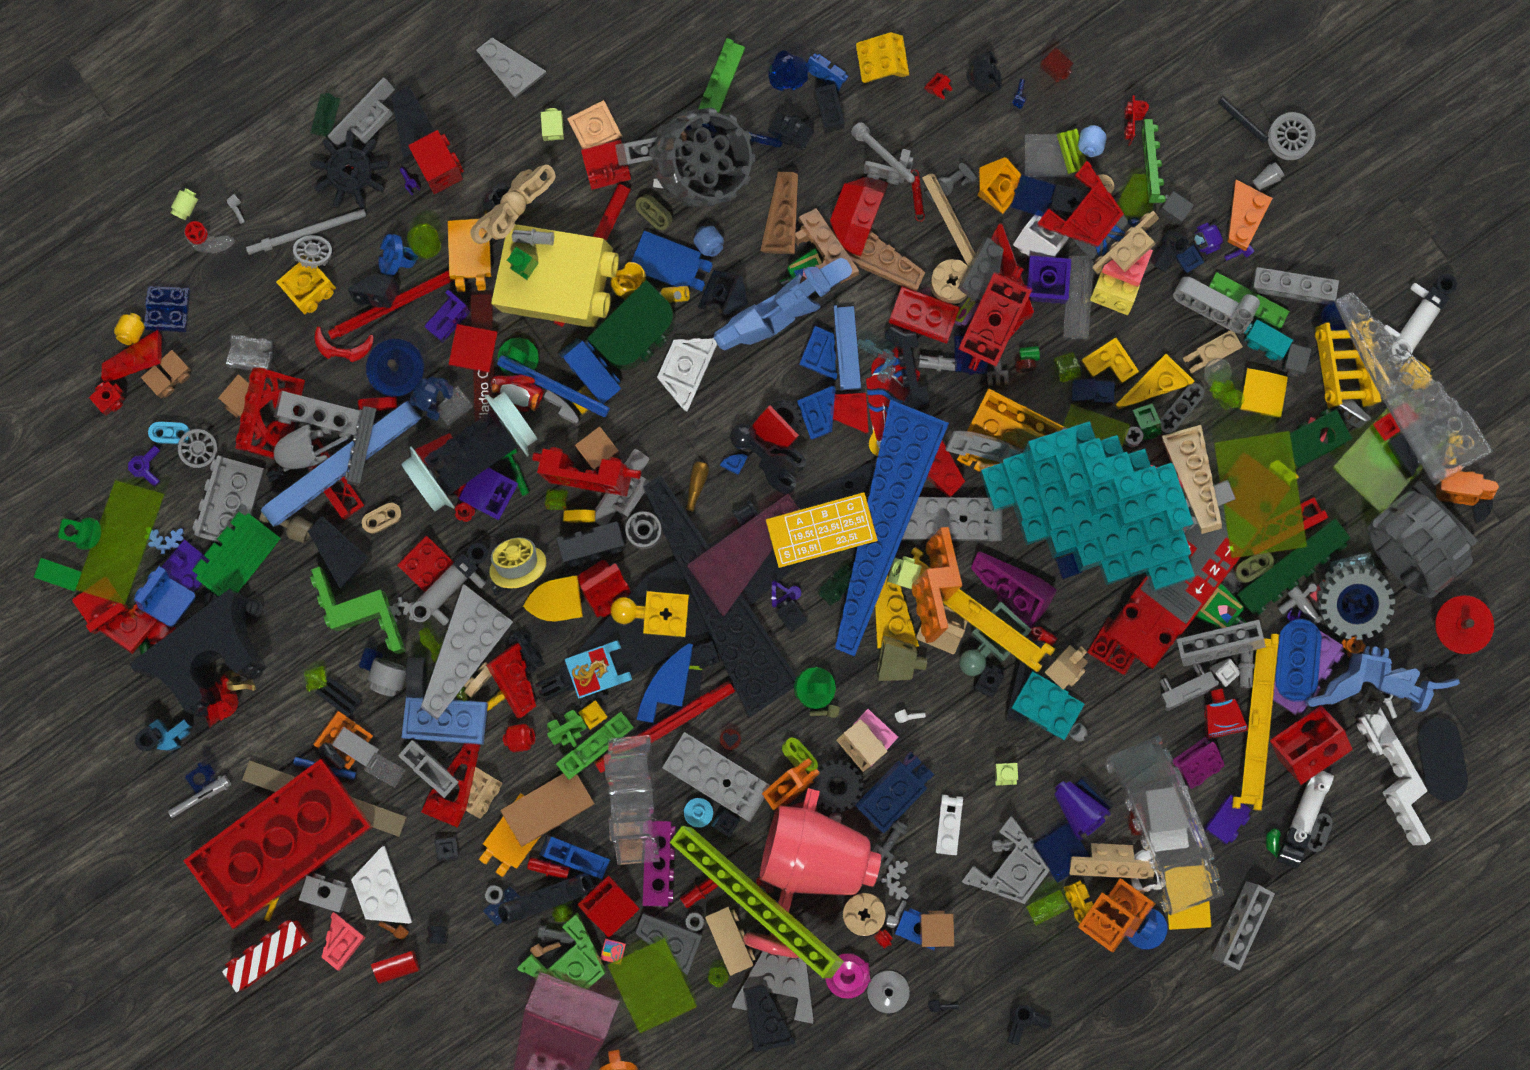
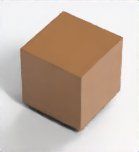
M239 374L218 398L226 404L224 408L236 418L238 416L241 417L243 413L245 395L249 383Z
M600 426L575 445L578 452L595 472L599 471L602 459L609 460V457L617 458L620 455L618 449Z
M928 911V914H919L921 947L954 946L953 914H945V911Z

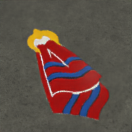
M896 347L891 352L873 361L871 366L872 376L866 379L869 412L873 428V434L869 440V448L876 456L879 454L890 400L901 404L908 394L907 387L904 388L902 382V375H905L904 369L899 366L898 355H901ZM915 369L916 379L918 383L920 372L917 369Z

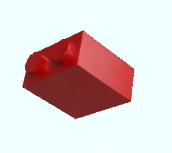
M610 876L605 878L578 904L582 911L608 937L613 935L640 909Z

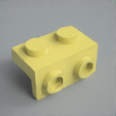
M1101 271L1090 301L1129 315L1139 287L1104 274Z

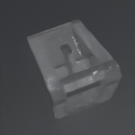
M457 386L453 389V396L450 400L445 398L437 407V412L440 413V417L449 426L470 410L473 405Z
M376 752L364 769L365 772L394 788L406 771L401 766Z

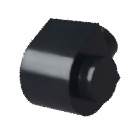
M147 726L136 735L135 744L138 749L150 752L163 744L161 741L163 735L157 727L153 729L151 726Z

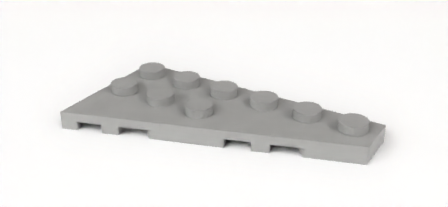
M464 584L462 585L421 704V708L436 720L439 719L513 623V621Z

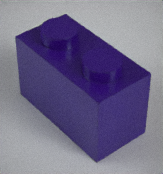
M1227 795L1204 828V830L1224 844L1232 843L1239 834L1237 829L1241 824L1244 826L1251 817L1249 815L1251 809L1244 804H1241L1240 809L1232 808V795Z

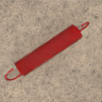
M918 172V176H914L915 180L911 183L914 210L916 215L923 214L924 216Z

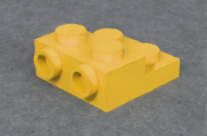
M301 263L296 264L276 281L304 315L314 312L318 307V303L323 299L331 298L334 293L333 290L336 289L318 266L317 268L313 267V269H311V266L305 268V266H301Z

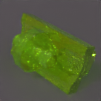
M1214 380L1209 390L1213 393L1212 397L1218 400L1221 407L1225 410H1228L1229 406L1238 408L1242 406L1245 400L1243 393L1240 390H1236L1233 382L1226 380L1225 383Z
M1061 890L1026 906L1035 925L1070 909Z

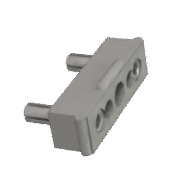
M1200 663L1193 665L1198 677L1174 689L1171 688L1167 678L1161 679L1160 683L1165 691L1161 695L1165 704V710L1169 711L1217 688L1219 682L1215 680L1211 671L1204 673Z

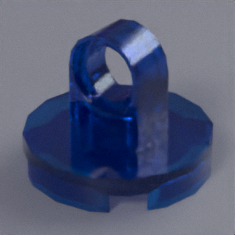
M782 50L776 55L774 63L769 67L768 78L770 84L779 91H784V88L795 90L808 80V65L803 58L793 56L788 51Z

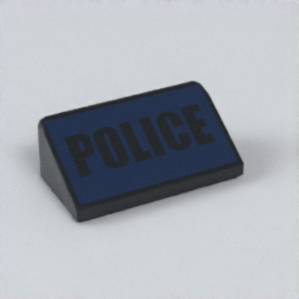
M1082 776L1074 783V785L1106 809L1110 810L1113 807V804L1086 776Z

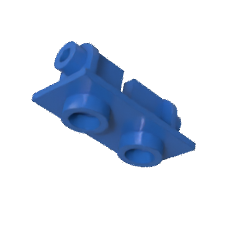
M814 53L809 58L805 69L827 85L835 84L836 90L839 92L842 84L848 78L846 72L836 65L829 69L828 66L831 62L820 54Z

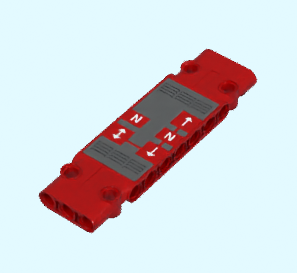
M1242 453L1219 482L1226 481L1227 478H1233L1236 481V487H1231L1236 499L1218 506L1222 529L1201 534L1198 525L1195 524L1193 528L1188 529L1184 533L1191 551L1188 557L1195 577L1191 580L1152 592L1146 576L1130 596V600L1105 631L1106 635L1108 633L1112 636L1110 638L1113 641L1116 639L1117 644L1151 669H1154L1177 637L1188 627L1291 489L1288 484L1246 453ZM1261 503H1266L1269 506L1268 513L1260 510ZM1126 609H1134L1136 617L1133 619L1129 618L1126 615ZM1164 633L1169 636L1170 641L1168 644L1160 642V634Z

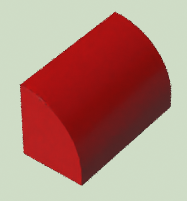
M414 951L371 964L379 984L420 971Z

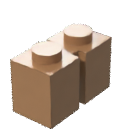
M173 350L161 359L160 364L172 377L171 380L156 366H153L141 377L160 398L171 395L175 390V385L179 382L181 384L184 383L192 372Z

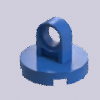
M388 234L383 239L380 249L384 250L383 257H379L378 260L379 269L382 274L392 276L395 275L399 267L412 268L418 259L417 252L412 248L403 247L399 235ZM404 255L409 256L412 260L406 259Z
M1151 909L1133 937L1127 936V939L1140 949H1153L1159 946L1167 934V923L1164 916L1159 911Z

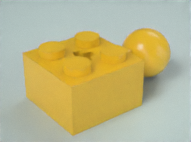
M647 591L645 606H636L633 600L622 597L615 600L612 604L611 616L620 624L631 623L635 618L644 619L643 634L685 637L689 595ZM665 608L668 609V612L672 613V617H668L667 620H663V616H660V612H663Z

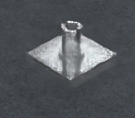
M1057 134L1024 135L1025 177L1067 175Z

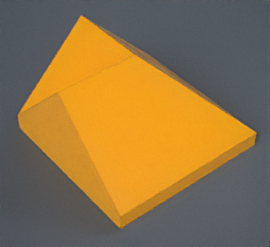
M1004 157L979 168L980 190L977 196L1003 214L1027 184V181L1013 164Z

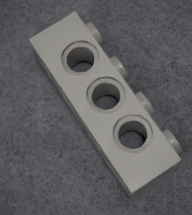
M1257 267L1253 271L1250 290L1260 294L1332 305L1336 301L1339 280Z
M285 391L279 393L274 417L279 418L278 422L291 424L292 421L299 423V427L309 425L310 429L312 426L319 428L325 434H331V432L340 433L339 437L348 436L350 440L354 437V434L358 433L356 425L361 417H358L359 410ZM297 405L302 408L303 413L301 417L294 415V406ZM315 411L322 413L323 419L321 422H317L313 418ZM335 416L342 418L343 424L341 427H337L334 424Z
M1259 620L1177 639L1183 666L1266 648Z
M1246 881L1211 958L1237 970L1241 969L1275 893L1260 885Z

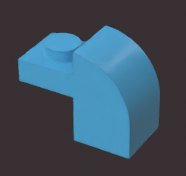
M160 719L155 720L149 725L153 729L157 727L162 733L163 738H161L163 744L157 749L166 751L180 748L181 745L177 739H184L190 734L189 730L193 727L185 719L170 731Z

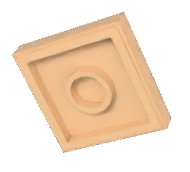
M604 100L567 118L582 149L623 138Z

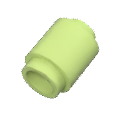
M186 188L184 192L179 190L171 206L173 208L171 214L183 220H186L187 216L190 217L198 201L195 198L196 193Z

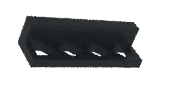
M1026 636L1028 640L1039 648H1042L1045 642L1033 641L1031 637ZM1021 660L1018 662L1005 719L1026 724L1027 717L1011 708L1031 672L1033 671L1036 674L1038 672L1031 669Z

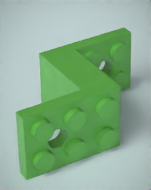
M320 567L311 570L313 575L310 576L313 587H316L320 595H317V600L320 607H323L326 611V615L323 616L327 627L339 632L378 618L381 629L386 631L388 635L385 638L388 649L397 654L406 652L391 608L388 607L390 604L384 591L380 589L337 605L326 571Z

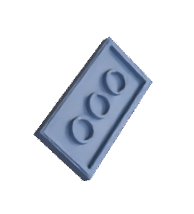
M406 696L402 729L403 739L484 745L487 702L452 700L439 719L436 720L421 708L422 697Z

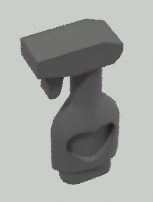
M961 162L959 170L950 177L937 179L946 197L953 191L954 183L963 176L965 179L961 186L967 183L974 184L977 181V177L966 164ZM927 189L924 193L934 204L935 202Z

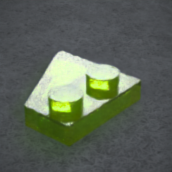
M1133 174L1117 204L1125 216L1143 217L1146 213L1150 214L1153 211V203L1148 201L1146 174Z

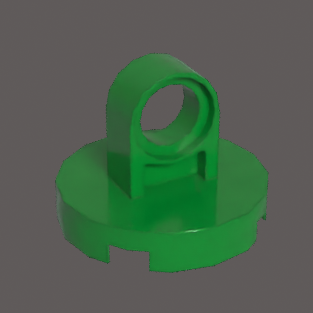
M520 337L512 338L506 341L499 349L498 360L503 355L534 371L538 367V351L534 344L527 339ZM500 367L502 372L507 376L517 375Z
M806 668L795 679V696L805 707L812 709L823 708L831 702L835 695V680L823 668Z

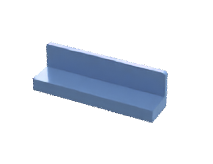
M834 305L833 313L840 391L861 389L854 306L837 308V305Z

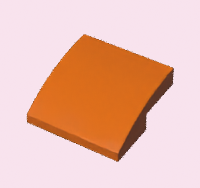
M337 710L313 745L319 748L325 742L332 744L343 726L367 742L370 741L373 735ZM334 746L337 753L346 761L344 767L349 770L355 759Z

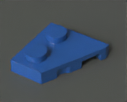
M814 326L798 365L836 380L834 334Z

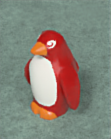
M526 375L495 376L491 379L492 392L499 394L505 392L517 410L528 412L529 408L535 411L545 392L544 389L533 384L535 383L534 378Z

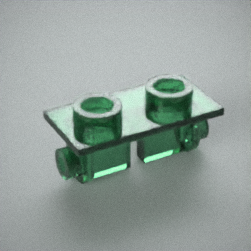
M330 93L320 94L311 134L328 137L333 130L340 98L333 97Z
M848 565L842 566L832 576L837 581L835 584L829 579L819 589L818 595L829 606L838 602L842 594L849 588L853 569Z

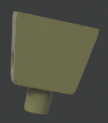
M883 636L876 670L879 681L911 680L914 669L926 670L927 658L917 657L915 645Z

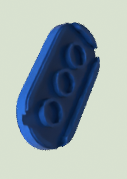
M1306 619L1292 620L1283 627L1279 635L1275 683L1281 696L1292 702L1305 701L1313 696L1318 687L1322 636L1317 626Z

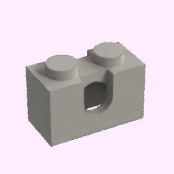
M313 873V876H307L299 900L341 913L350 889L345 887L346 883L333 879V883L325 881L326 876ZM323 886H327L330 889V894L327 898L322 897L320 894Z

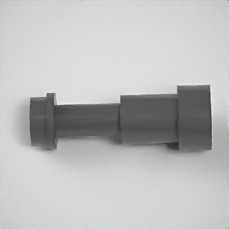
M540 925L538 938H542V940L545 937L559 939L563 943L576 944V941L565 930L547 929V925Z

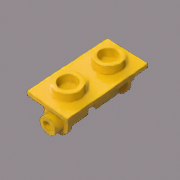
M1081 880L1064 887L1066 898L1071 903L1074 917L1079 924L1093 906L1092 901L1086 904L1084 902L1090 896L1085 884H1082Z

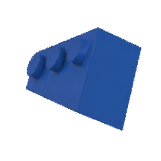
M576 337L558 354L561 358L563 357L571 370L577 374L598 402L604 404L621 390V387L618 385L620 380L613 372L611 374L608 373L605 369L607 364L601 357H595L592 353L595 349L588 341L583 342Z

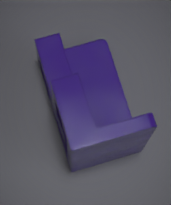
M449 290L445 292L449 299L425 325V328L442 343L456 329V325H460L470 314L467 306Z

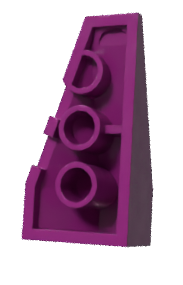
M983 552L977 553L971 569L986 587H991L998 595V601L1004 602L1010 611L1030 629L1034 627L1048 608L1057 589L1041 578Z

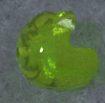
M427 223L418 224L408 232L407 241L409 247L418 257L430 259L440 252L441 242L439 241L436 229L432 225Z

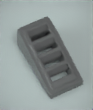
M1352 399L1342 400L1341 405L1330 409L1331 412L1337 409L1343 420L1358 429L1371 419Z

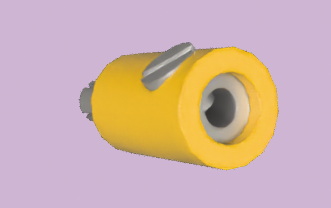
M688 286L662 288L661 292H659L669 303L689 301L690 298Z

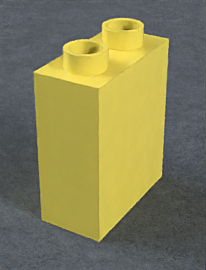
M515 224L511 232L505 237L491 304L503 313L596 328L598 318H606L609 312L610 294L604 293L607 277L614 278L617 273L619 264L618 253L612 252L613 248L602 238ZM532 229H535L537 232H554L553 246L545 244H535V246H532L529 243H516L512 241V233L514 230L532 231ZM515 247L538 262L528 280L510 269L512 265L506 261Z

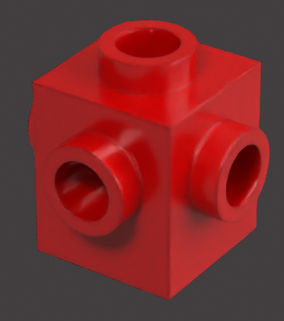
M108 381L99 384L95 388L96 392L89 397L106 416L112 411L116 412L123 406L122 402L125 400L122 396L124 391L116 383L113 385Z

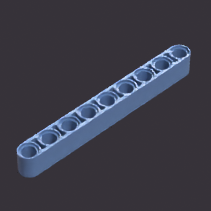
M406 401L373 425L365 461L421 419V416L411 406L409 401ZM351 441L260 510L273 527L285 521L346 475V471L349 472L348 462L349 459H352L353 455L350 453L351 448L355 447V442Z

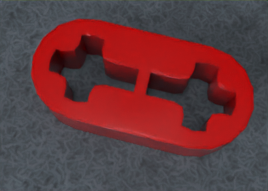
M397 398L358 400V410H363V406L375 408L376 411L394 410L397 408Z

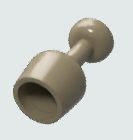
M261 512L259 522L263 524L269 523L268 519ZM295 516L291 521L286 519L279 524L287 528L286 535L289 539L301 543H306L309 539L310 534L308 531L313 526L312 523L301 516Z

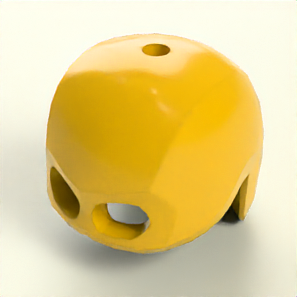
M628 262L624 269L617 270L614 278L611 277L610 284L613 291L619 297L626 300L645 281L646 274L639 264Z

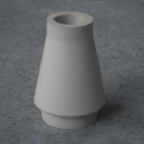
M1275 162L1272 165L1269 164L1253 180V183L1260 191L1269 185L1281 181V178L1285 175Z

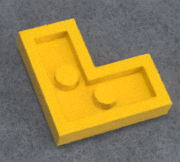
M1114 338L1081 360L1092 378L1110 367L1122 384L1139 372L1117 338Z

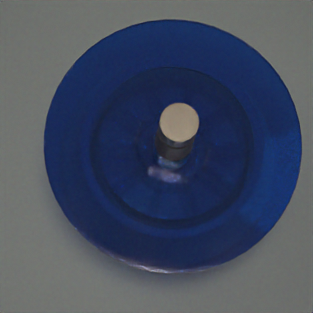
M389 339L379 343L369 354L366 362V374L369 382L378 392L387 396H402L413 391L421 381L424 374V361L419 350L410 342L402 339Z

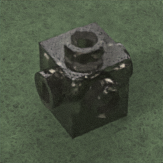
M1366 684V686L1361 687L1359 693L1350 696L1348 704L1359 715H1377L1386 696L1380 693L1374 686Z

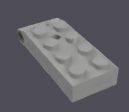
M919 497L902 540H930L940 528L949 527L952 541H1002L1003 509L993 512L988 498ZM965 516L967 521L963 523L959 520V517Z
M685 732L662 767L749 822L765 799L762 793L771 786ZM724 780H730L731 785L729 787H724Z

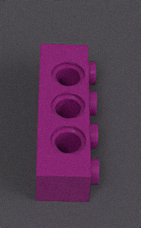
M646 821L643 906H669V902H673V889H669L670 881H674V868H670V860H674L675 847H671L670 841L675 836L676 827L672 826V822ZM659 836L664 837L666 840V845L662 849H658L654 845L655 839ZM658 857L665 860V867L661 870H657L653 865L654 860ZM659 878L664 881L665 886L663 890L656 891L653 888L655 879Z

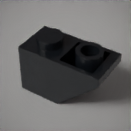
M375 273L350 286L348 292L353 301L359 305L367 304L377 308H391L400 288L393 276Z

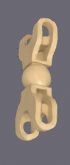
M542 165L534 171L528 169L520 172L512 181L509 191L502 196L500 204L495 205L490 212L481 217L472 227L470 234L473 241L477 244H482L490 241L492 238L495 240L505 238L514 228L517 218L524 213L526 204L531 203L553 183L556 177L553 168L549 165ZM543 171L547 173V179L545 181H542L540 179V175L543 173ZM480 228H484L487 231L483 238L479 236Z

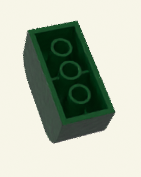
M645 280L587 339L612 366L621 370H630L637 367L643 361L646 363L654 355L653 351L657 347L661 348L669 340L667 336L675 326V315L669 302Z

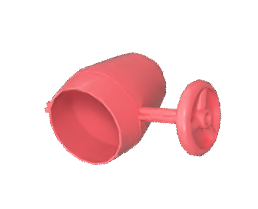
M810 788L807 789L803 808L779 806L776 809L761 862L760 880L782 889L778 904L788 913L794 892L854 895L860 890L862 884L873 887L881 864V854L870 851L871 843L868 837L815 812L820 791ZM749 932L743 936V942L752 948L773 955L800 958L772 933L766 935Z

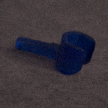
M1020 79L1018 91L1013 100V105L1022 109L1027 99L1021 96L1025 83L1024 79Z

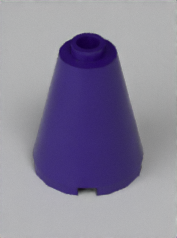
M1063 781L1056 786L1054 796L1078 840L1083 839L1081 835L1084 833L1087 836L1092 834L1106 821L1103 817L1111 815L1108 809L1072 782L1066 783Z

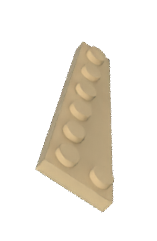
M1201 425L1163 435L1162 443L1171 463L1173 462L1177 477L1182 482L1183 492L1201 534L1222 529Z

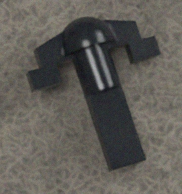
M602 691L590 694L581 699L582 704H579L582 709L587 707L586 702L589 701L591 704L595 700L599 704L598 697L605 700L608 696L607 694L603 695Z

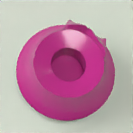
M841 954L838 957L844 963L832 978H825L831 992L836 996L847 999L854 998L862 994L871 982L869 963H865L863 959L854 954Z

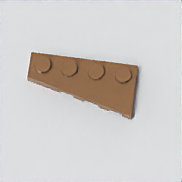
M778 172L761 252L795 254L798 174L794 172Z

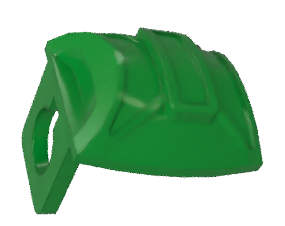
M84 518L81 522L69 519L61 520L58 531L59 539L76 543L75 546L82 550L91 549L99 542L101 526L96 519ZM69 524L73 525L75 530H78L77 535L66 536L64 532L65 527Z

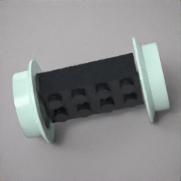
M502 392L494 399L486 394L484 395L500 420L497 419L492 411L483 415L480 420L466 427L460 434L449 439L443 446L432 451L424 458L430 469L427 468L413 447H410L411 457L401 463V465L434 511H437L444 505L455 508L442 487L448 495L452 494L517 448L509 434L512 435L525 455L529 456L528 446L538 439L505 392Z

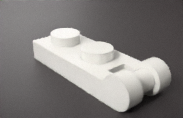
M942 794L935 853L957 855L963 797L951 798L949 795ZM947 806H955V813L947 812Z

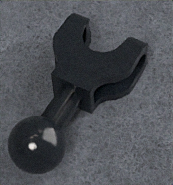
M741 423L733 427L730 432L732 445L737 449H750L762 458L758 467L764 471L768 483L782 494L792 493L796 486V479L789 471L792 473L802 471L806 465L805 457L791 447L781 448L775 444L770 449L766 448L756 440V432L748 424Z

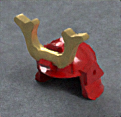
M230 670L222 676V684L215 682V686L209 687L216 700V703L210 704L207 707L208 716H206V720L210 728L218 720L222 721L237 710L239 702L235 690H256L252 678L237 682L233 677L239 674Z

